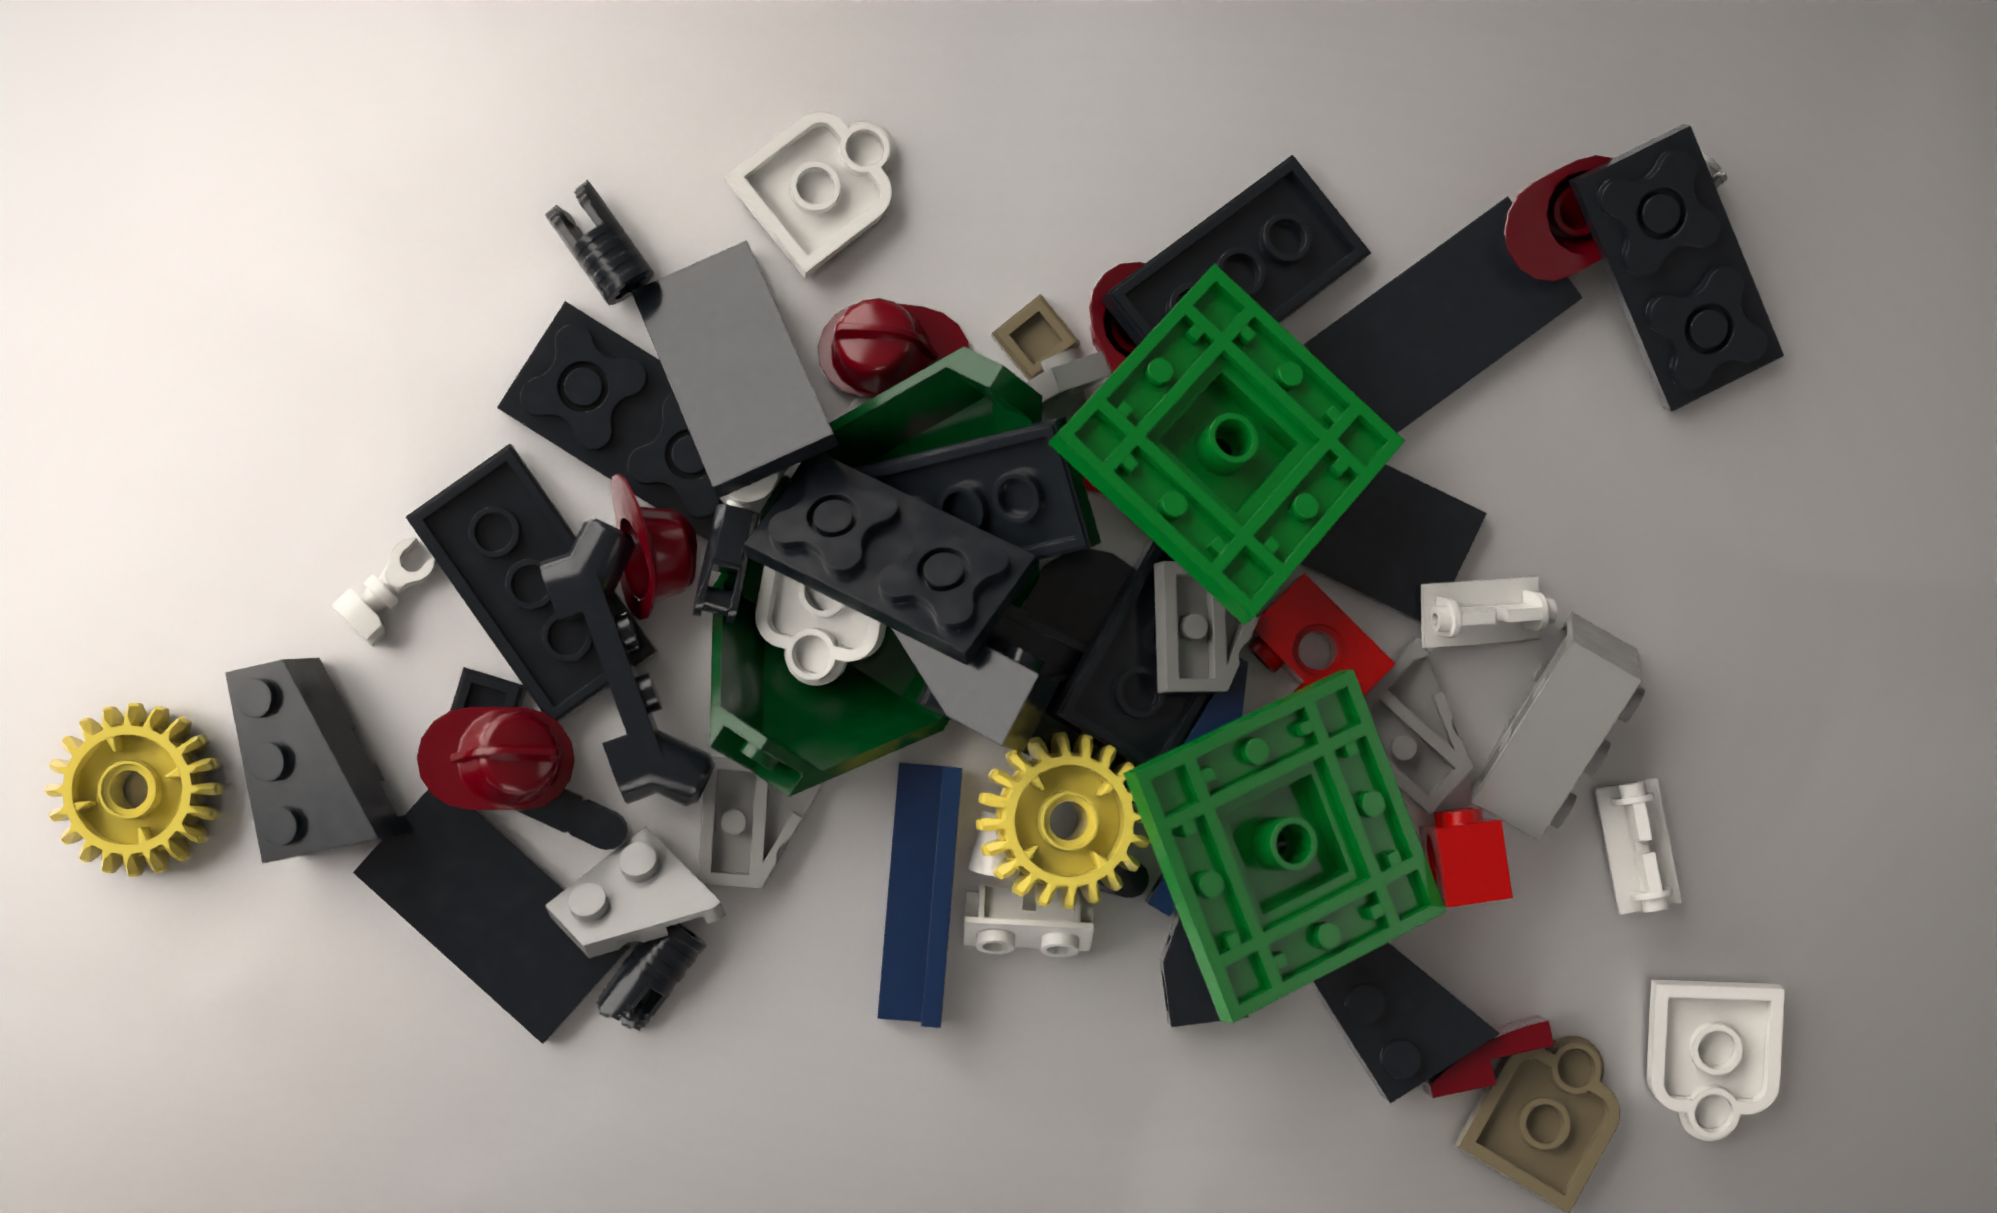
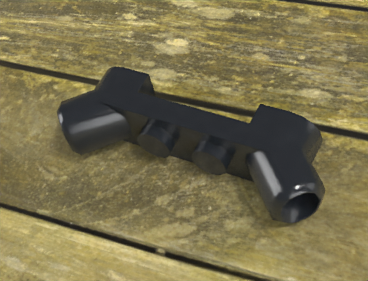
M596 518L584 521L570 551L541 560L539 564L558 621L567 623L585 617L623 722L626 735L602 743L617 786L626 804L655 793L683 806L695 804L699 801L715 767L712 756L706 751L658 730L653 712L661 710L662 704L650 673L639 676L631 655V651L640 649L634 625L628 612L617 615L611 599L636 547L633 536Z

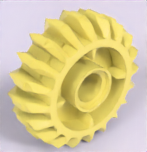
M129 703L124 717L117 707L109 706L103 708L101 716L103 727L93 718L81 720L79 722L80 731L86 741L84 742L74 736H65L61 741V745L72 755L70 761L53 759L49 764L51 770L64 774L63 784L47 785L44 791L48 796H63L64 806L53 809L48 817L53 822L70 820L72 825L63 832L60 840L67 845L79 842L84 838L85 841L79 851L78 858L83 862H92L102 853L101 870L105 873L117 872L124 862V868L129 877L142 876L146 868V861L154 873L167 871L169 869L168 853L178 861H186L191 858V850L185 837L197 843H205L209 839L210 835L198 823L199 819L218 820L221 815V811L218 808L205 804L207 795H220L224 793V784L218 782L207 783L205 774L221 767L219 758L200 760L198 754L207 748L210 740L206 735H197L185 741L191 730L192 721L187 717H179L168 727L170 714L169 709L166 707L155 706L148 718L142 703ZM134 772L141 774L148 785L147 797L138 807L129 804L123 793L125 780Z
M1065 732L1053 734L1051 753L1048 752L1045 743L1040 737L1030 738L1028 751L1031 760L1029 762L1019 751L1010 750L1005 754V757L1015 773L1010 776L1005 771L992 769L988 774L993 783L1003 788L1000 796L993 793H980L978 802L982 805L996 807L995 819L980 818L976 820L977 830H996L997 839L986 842L980 847L981 852L984 856H995L1002 852L1006 856L996 865L993 874L998 879H1004L1018 871L1019 874L1013 883L1012 892L1021 897L1027 894L1036 882L1035 903L1041 906H1049L1053 900L1056 888H1058L1060 904L1066 909L1075 908L1077 888H1080L1083 897L1088 903L1095 904L1100 902L1101 892L1097 881L1100 879L1110 890H1120L1123 887V883L1114 868L1119 865L1123 869L1136 872L1140 866L1136 858L1126 853L1129 845L1141 848L1149 846L1150 840L1147 836L1133 834L1134 822H1143L1138 810H1133L1132 801L1134 799L1129 787L1125 788L1123 782L1126 781L1123 773L1135 767L1131 762H1124L1110 770L1109 767L1116 755V748L1111 745L1100 748L1092 758L1093 737L1089 735H1080L1075 742L1072 752L1070 751L1069 738ZM1066 801L1077 811L1078 826L1072 835L1060 839L1051 830L1049 820L1052 810L1058 804Z

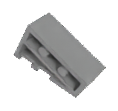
M1572 611L1562 626V629L1567 631V636L1548 665L1541 663L1532 681L1536 682L1535 687L1518 714L1510 717L1472 784V803L1538 841L1549 825L1558 829L1564 823L1577 798L1575 794L1571 793L1573 787L1583 772L1592 776L1598 770L1610 749L1611 743L1605 740L1607 734L1617 719L1626 723L1632 717L1645 693V689L1639 686L1642 677L1637 649Z

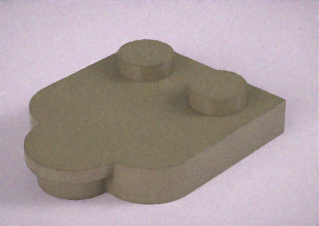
M1578 1036L1558 1038L1553 1041L1554 1046L1545 1049L1542 1048L1505 1056L1494 1073L1496 1085L1486 1087L1453 1145L1563 1213L1571 1212L1620 1121L1619 1102L1614 1093L1601 1083L1604 1076L1603 1058L1595 1045Z

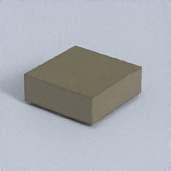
M1041 294L991 333V337L1027 381L1044 372L1041 361L1080 346V341Z

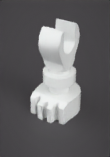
M406 538L395 545L391 552L388 566L383 570L378 579L372 575L364 583L368 589L360 596L349 588L332 605L335 611L372 647L387 634L384 622L377 614L385 606L391 610L400 602L396 598L398 594L405 591L408 587L425 583L431 579L436 571L437 562L434 557L426 562L418 571L410 572L403 568V558L418 543L417 538Z

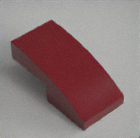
M1536 1015L1495 1028L1500 1033L1499 1035L1422 1083L1424 1092L1432 1098L1496 1085L1491 1059L1554 1046L1549 1020Z

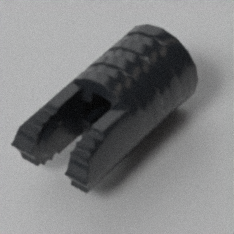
M587 179L576 188L574 193L581 207L596 225L595 228L584 235L572 216L557 205L549 210L545 216L606 303L613 305L632 296L631 291L645 286L653 277L654 271Z
M682 923L668 926V936L647 942L639 941L609 981L606 989H603L602 994L599 996V1000L596 1002L599 1014L606 1018L612 1017L618 1021L621 1019V1025L640 1031L649 1022L650 1018L655 1015L667 997H669L676 984L681 981L685 972L693 965L697 956L704 950L707 944Z

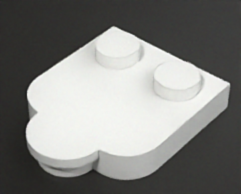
M815 111L799 118L726 174V182L801 275L806 278L878 223L887 213L892 196V187L887 175L895 161V144L890 134L876 123L859 121L846 125L842 119L832 113Z
M764 565L755 612L756 625L760 634L767 642L785 649L786 665L797 680L813 686L828 684L836 680L843 673L848 662L865 659L874 654L881 646L885 636L886 625Z
M1651 979L1647 1054L1648 1087L1662 1105L1677 1112L1681 1125L1693 1137L1703 1141H1718L1726 1138L1738 1127L1742 1114L1759 1113L1767 1109L1776 1099L1780 1089L1785 988L1780 984Z

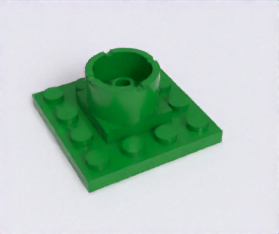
M1214 263L1048 444L1245 625L1257 615L1402 446L1405 440Z
M1353 669L1335 672L1123 773L1221 1022L1234 1023L1446 913L1445 906Z

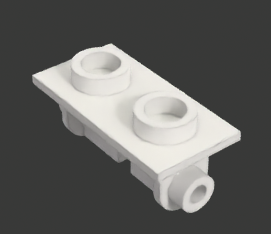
M1539 576L1421 584L1422 648L1539 640L1540 631L1544 630L1547 624L1554 623L1557 619L1558 610L1555 600L1553 598H1545L1539 592Z
M1658 777L1594 789L1618 914L1642 910L1643 912L1668 909L1669 905L1682 903Z
M979 885V892L966 891L964 945H975L979 951L989 954H1006L1014 951L1015 948L1040 949L1043 954L1052 957H1071L1078 954L1079 951H1091L1094 931V904L1088 903L1084 897H1081V890H1077L1075 908H1063L1059 901L1058 890L1056 889L1049 906L1045 907L1036 904L1035 911L1023 910V897L1014 894L1012 887Z

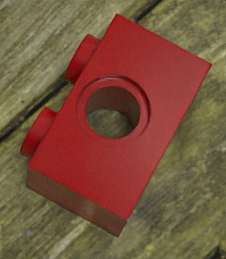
M1305 573L1298 576L1258 616L1259 620L1251 636L1254 641L1248 646L1252 654L1272 673L1275 674L1282 667L1299 684L1293 692L1340 670L1353 669L1363 696H1365L1396 664ZM1309 633L1322 635L1331 646L1330 661L1320 670L1307 667L1299 656V644L1303 637Z
M1472 807L1433 812L1435 824L1418 826L1421 847L1445 907L1513 899L1502 820L1483 818L1482 808L1472 809Z

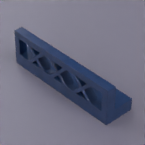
M899 763L878 1019L921 1022L922 1027L941 1028L963 768Z

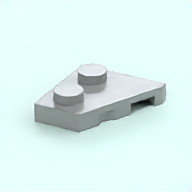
M646 826L545 905L553 921L588 958L619 950L624 944L632 941L647 942L668 936V926L703 916L706 923L709 924L719 921L726 915L722 903Z

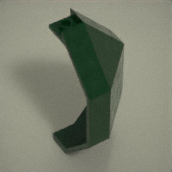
M962 347L830 422L829 425L838 442V446L824 451L822 454L854 468L1042 422L1043 396L1004 365L966 347ZM811 458L788 467L761 509L757 527ZM751 558L749 559L734 623H725L726 616L713 613L710 748L752 771L780 792L790 797L945 729L950 718L916 702L925 684V680L892 628L886 626L885 636L878 650L865 659L848 662L845 670L836 680L819 686L808 685L797 680L786 665L785 649L767 642L757 628L755 612L764 565ZM1036 560L1037 569L1012 602V605L1021 608L1039 579V560ZM721 573L713 587L732 591L735 576Z

